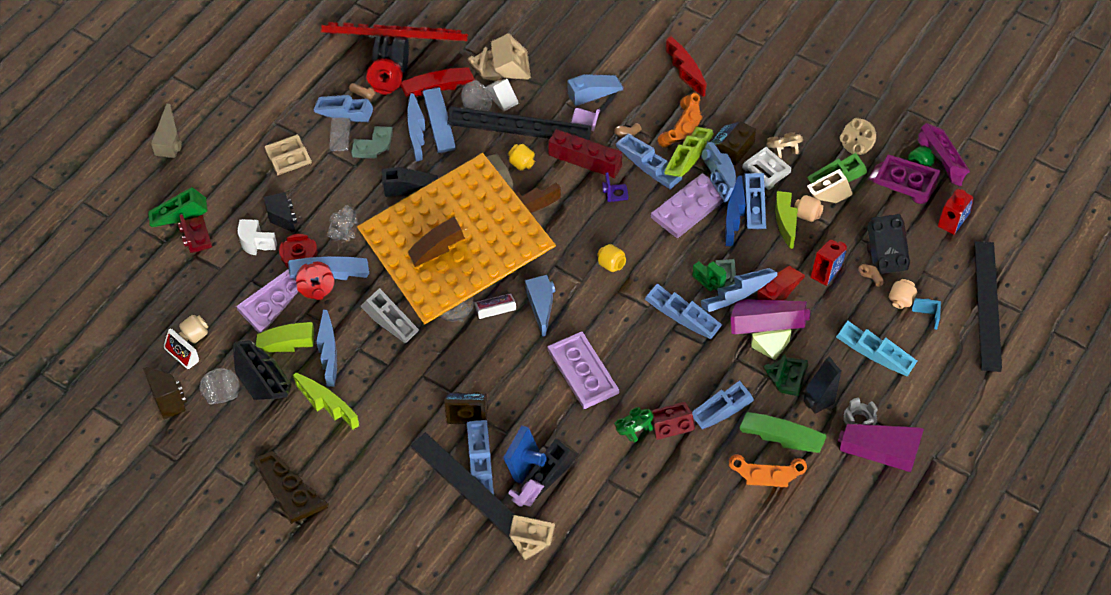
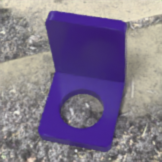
M605 173V182H602L603 193L607 195V201L628 200L626 184L610 185L609 174ZM620 189L624 193L621 196H615L613 192Z

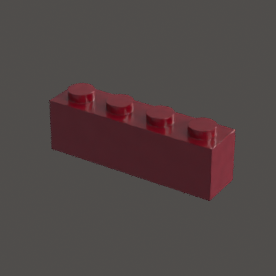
M558 129L555 130L548 142L549 156L603 175L608 173L609 177L614 179L622 167L621 151Z

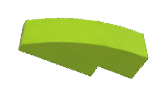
M777 191L775 202L777 225L784 241L789 248L793 249L798 208L790 207L792 193Z
M313 322L288 324L257 334L256 347L261 348L265 352H295V347H313Z

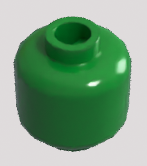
M919 146L910 152L907 160L931 167L935 162V155L929 147Z

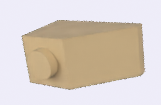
M840 169L807 186L814 198L838 203L853 195L848 180Z

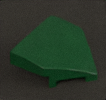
M783 355L779 361L763 366L780 393L799 396L808 368L807 360L787 358L786 355Z

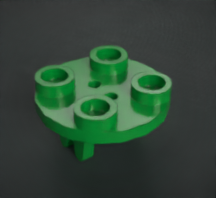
M636 407L629 412L628 416L618 419L614 423L617 433L626 435L630 442L633 440L635 443L638 441L635 432L642 428L644 430L648 429V431L653 430L651 421L654 417L649 409L641 410L640 407Z

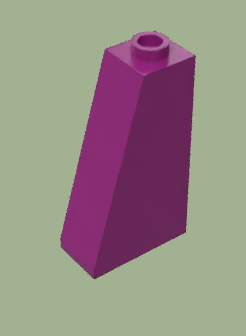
M742 299L735 303L731 314V333L743 334L805 328L806 321L810 320V309H807V301Z
M847 424L845 431L841 430L838 442L841 443L840 451L911 472L924 429Z

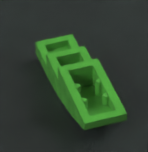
M746 412L740 425L742 433L760 435L762 440L780 442L783 448L820 453L826 439V434L806 426L751 412Z

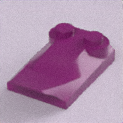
M926 123L921 127L918 134L919 143L922 146L929 147L936 158L943 163L951 183L961 186L964 177L970 172L969 168L945 131Z
M888 154L883 162L874 167L868 180L909 195L914 202L923 204L930 199L938 182L940 170Z

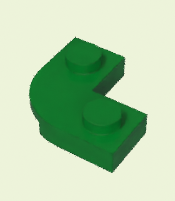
M698 261L693 265L692 276L706 289L712 291L713 289L717 290V288L725 287L726 272L723 267L718 266L715 262L704 266Z

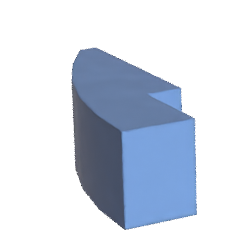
M350 95L319 97L314 112L345 121L369 122L374 108L368 99L352 100Z
M739 380L725 392L723 390L719 391L692 412L693 418L701 429H705L732 416L753 402L754 399Z

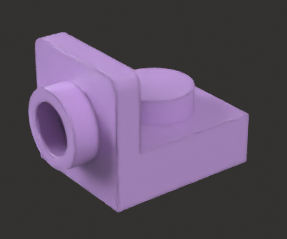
M530 479L522 487L521 494L510 490L508 494L513 497L512 501L521 507L523 505L531 506L544 486L538 481Z

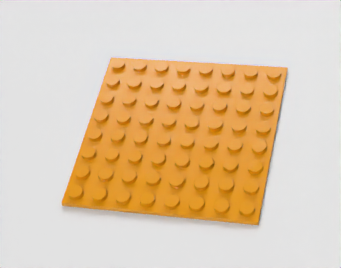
M484 153L357 226L366 242L424 325L556 246ZM455 216L465 239L448 246L449 252L415 267L408 251L433 228Z

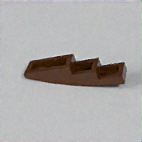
M554 183L542 192L536 187L524 196L519 192L515 194L529 212L533 213L561 198V187Z

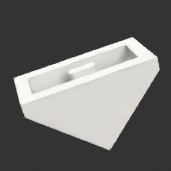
M508 79L498 80L484 88V91L503 111L518 104Z

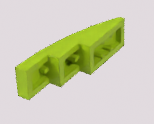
M696 127L692 135L686 137L683 145L678 144L664 173L666 175L682 177L688 172L701 156L707 142H710L713 136L712 129Z
M298 373L293 374L295 385L316 411L325 408L334 420L342 417L352 430L359 426L356 413L333 392L310 378Z

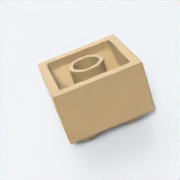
M509 33L491 42V54L494 60L493 68L496 73H499L504 78H531L527 50Z

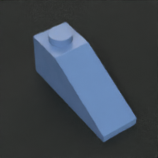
M581 75L568 80V95L575 106L623 90L621 83L615 75Z
M764 173L745 174L743 177L747 229H766Z
M544 275L525 280L526 294L542 336H546L553 293L555 292L553 281L550 282L548 276Z

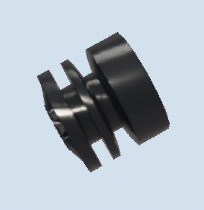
M377 35L373 47V62L377 59H390L398 63L402 74H405L409 62L408 37H395L393 44H391L390 36H385L384 39L382 35Z

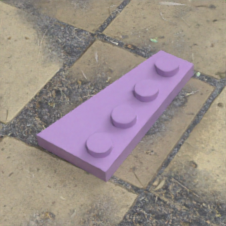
M289 269L237 305V310L258 333L266 331L299 292L296 287V278H290Z

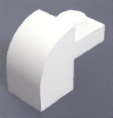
M239 220L238 236L241 247L245 252L256 255L257 249L276 250L275 234L261 232L258 220Z

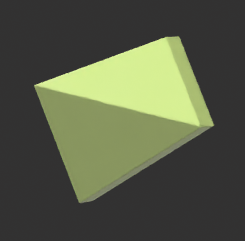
M791 329L752 333L751 347L776 360L790 342Z

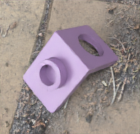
M575 108L571 123L591 125V131H594L599 109H597L596 113Z

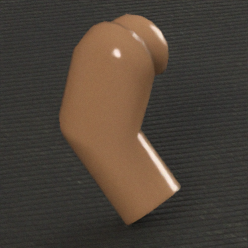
M354 83L349 86L351 92L365 99H372L375 95V90L371 87L366 89Z
M635 123L630 128L618 126L614 129V134L620 138L625 137L627 134L635 136L642 128L638 123Z
M866 264L859 266L858 271L861 276L872 279L877 287L884 284V280L876 267Z

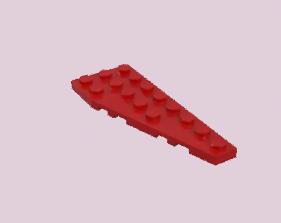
M328 22V26L321 25V32L382 35L467 41L468 34H461V30L384 25H374L373 28H369L368 24H358V27H353L354 24L343 23V26H338L339 23Z

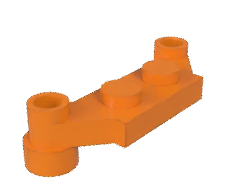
M697 93L687 95L681 99L680 105L685 111L673 130L663 132L658 136V143L661 147L667 148L675 142L684 143L686 137L692 135L703 118L699 108L700 96Z
M734 454L729 459L730 468L746 479L747 485L788 487L790 481L807 470V464L801 458L793 459L789 466L748 464L739 454ZM737 459L741 461V465L738 467L733 464ZM801 463L802 469L796 470V465Z

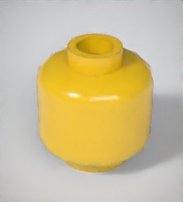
M515 144L508 153L509 162L520 171L526 168L530 169L535 163V160H533L535 153L524 144Z
M608 244L598 251L597 256L600 266L610 272L621 270L626 263L625 253L618 247Z

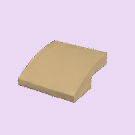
M299 135L264 146L277 175L311 164L310 157Z

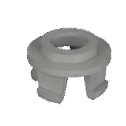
M859 398L852 399L849 402L850 405L845 410L843 417L846 426L847 424H856L853 417L858 414L865 416L867 419L862 425H876V411L878 409L872 401L868 405L861 403Z

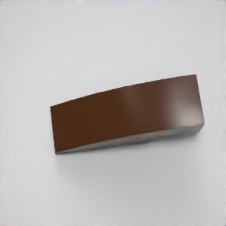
M455 216L433 228L408 251L415 267L449 252L448 246L465 239Z

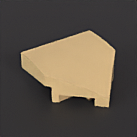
M486 47L479 55L468 58V61L483 79L501 80L502 76L496 73L493 68L494 60L491 51H488Z
M514 515L509 536L526 560L551 545L555 524Z

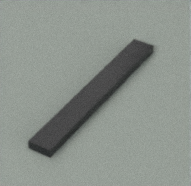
M450 106L447 125L547 139H550L555 130L558 129L590 141L592 129L591 125Z
M975 241L974 254L981 371L1001 372L1002 357L994 242Z
M424 432L411 444V449L513 542L509 535L515 514L433 438Z

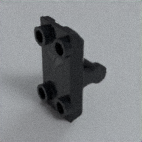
M895 214L872 218L867 226L869 234L867 250L872 255L873 266L878 269L880 274L908 270L910 258L905 223L901 215Z

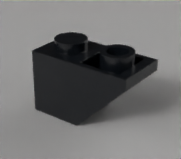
M286 192L264 197L270 223L294 232V224L297 223L295 212L291 213L290 211L293 209L291 198L287 199Z

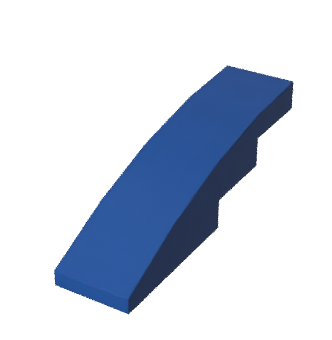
M738 176L728 202L725 226L726 246H733L734 231H739L740 216L745 215L746 203L742 176Z

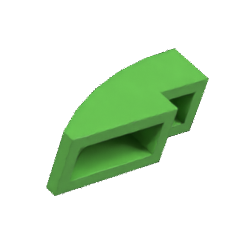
M854 153L843 161H840L838 158L807 178L812 184L840 169L848 182L866 174L867 170L857 153Z

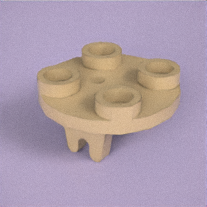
M855 118L845 126L840 135V141L848 152L861 155L867 153L873 147L876 141V131L870 122Z
M794 132L784 134L783 138H778L777 136L767 138V147L773 148L774 154L779 158H782L781 149L786 146H791L792 154L796 155L799 154L798 143L803 141V137L801 134L795 135Z

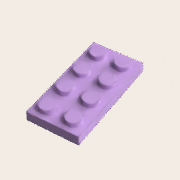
M702 173L651 213V218L678 239L724 201L710 181V178Z
M583 332L548 346L549 354L583 409L619 394L617 385Z

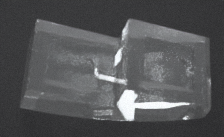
M332 118L330 151H348L350 118Z

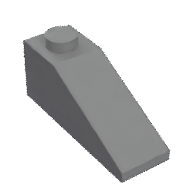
M380 288L361 305V308L375 322L404 343H407L419 331Z

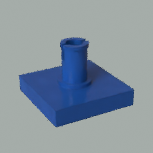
M525 426L520 427L503 457L514 481L521 484L533 464L543 466L546 462L545 453H539L540 451L529 427Z

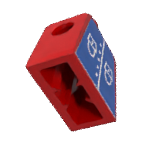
M956 189L943 208L938 227L955 235L970 214L974 197L962 189Z
M829 240L817 252L810 278L828 286L843 265L847 250L846 244L841 241Z

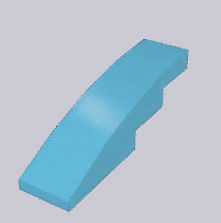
M849 321L844 324L836 338L867 358L905 376L909 375L917 363L916 359L889 339L881 340L868 329L863 332Z

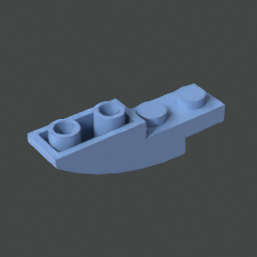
M707 142L701 157L711 171L710 181L723 201L728 202L736 183L734 166L728 154L720 153L714 142Z

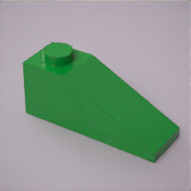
M191 187L148 211L149 224L151 227L178 223L181 222L179 216L183 214L184 220L198 217L208 212L206 197Z

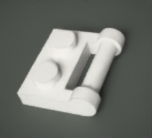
M767 147L749 158L742 165L746 172L762 173L754 166L755 164L767 172L771 177L768 178L764 175V187L768 190L790 174L792 169Z

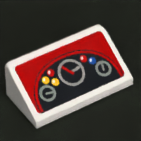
M511 293L474 302L479 319L516 310V303Z
M170 328L166 336L164 349L184 367L190 369L199 362L197 351Z

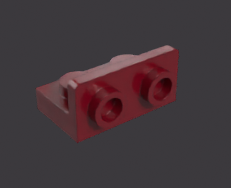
M183 214L179 215L181 222H178L180 233H185V236H182L184 247L188 246L190 253L212 248L203 215L184 220Z
M686 402L651 410L654 417L651 424L654 427L657 440L695 429L693 413Z

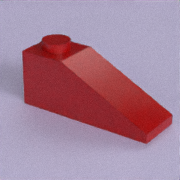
M791 266L786 267L778 272L774 279L758 290L757 300L784 301L803 280L805 275Z

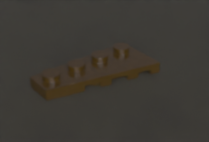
M273 451L254 458V465L290 524L328 508V503L324 499L321 500L311 487H307L302 482V478L290 471L289 466Z

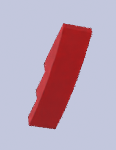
M672 36L666 39V52L673 57L672 65L679 69V78L704 97L706 95V82L701 70L685 48Z
M469 67L452 68L419 75L402 81L400 85L406 97L413 93L415 96H423L424 90L435 88L455 90L457 85L473 84L475 78Z

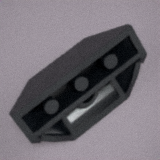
M251 340L234 342L235 373L254 400H270L288 397L292 384L273 357L261 348L254 346L255 343Z

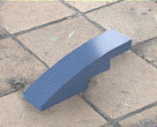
M440 88L424 90V101L438 153L455 150L451 126L447 125L448 115Z
M413 93L410 94L408 104V128L411 148L417 162L423 160L421 146L424 145L422 131L426 129L423 114Z
M627 134L616 143V146L632 162L665 187L671 189L683 179L682 177L666 175L664 171L668 161L656 155L653 147L634 136Z
M312 257L289 260L288 262L290 278H296V273L302 265L306 263L307 265L312 264L316 261L328 265L334 275V279L347 280L348 276L367 278L369 275L368 261L365 258ZM316 277L315 279L311 278L310 280L318 281V277Z
M767 268L735 276V284L717 288L718 296L701 300V306L708 312L729 306L761 289L777 276V272Z
M656 284L645 298L647 302L676 322L709 339L722 326L720 322L693 301L689 304L675 292L671 295L659 284Z
M323 310L316 343L318 352L322 353L320 359L322 368L326 370V385L328 387H335L337 374L336 343L328 311Z
M487 420L467 422L471 474L494 495Z

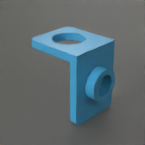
M915 298L912 311L935 314L934 329L937 330L940 321L941 301Z

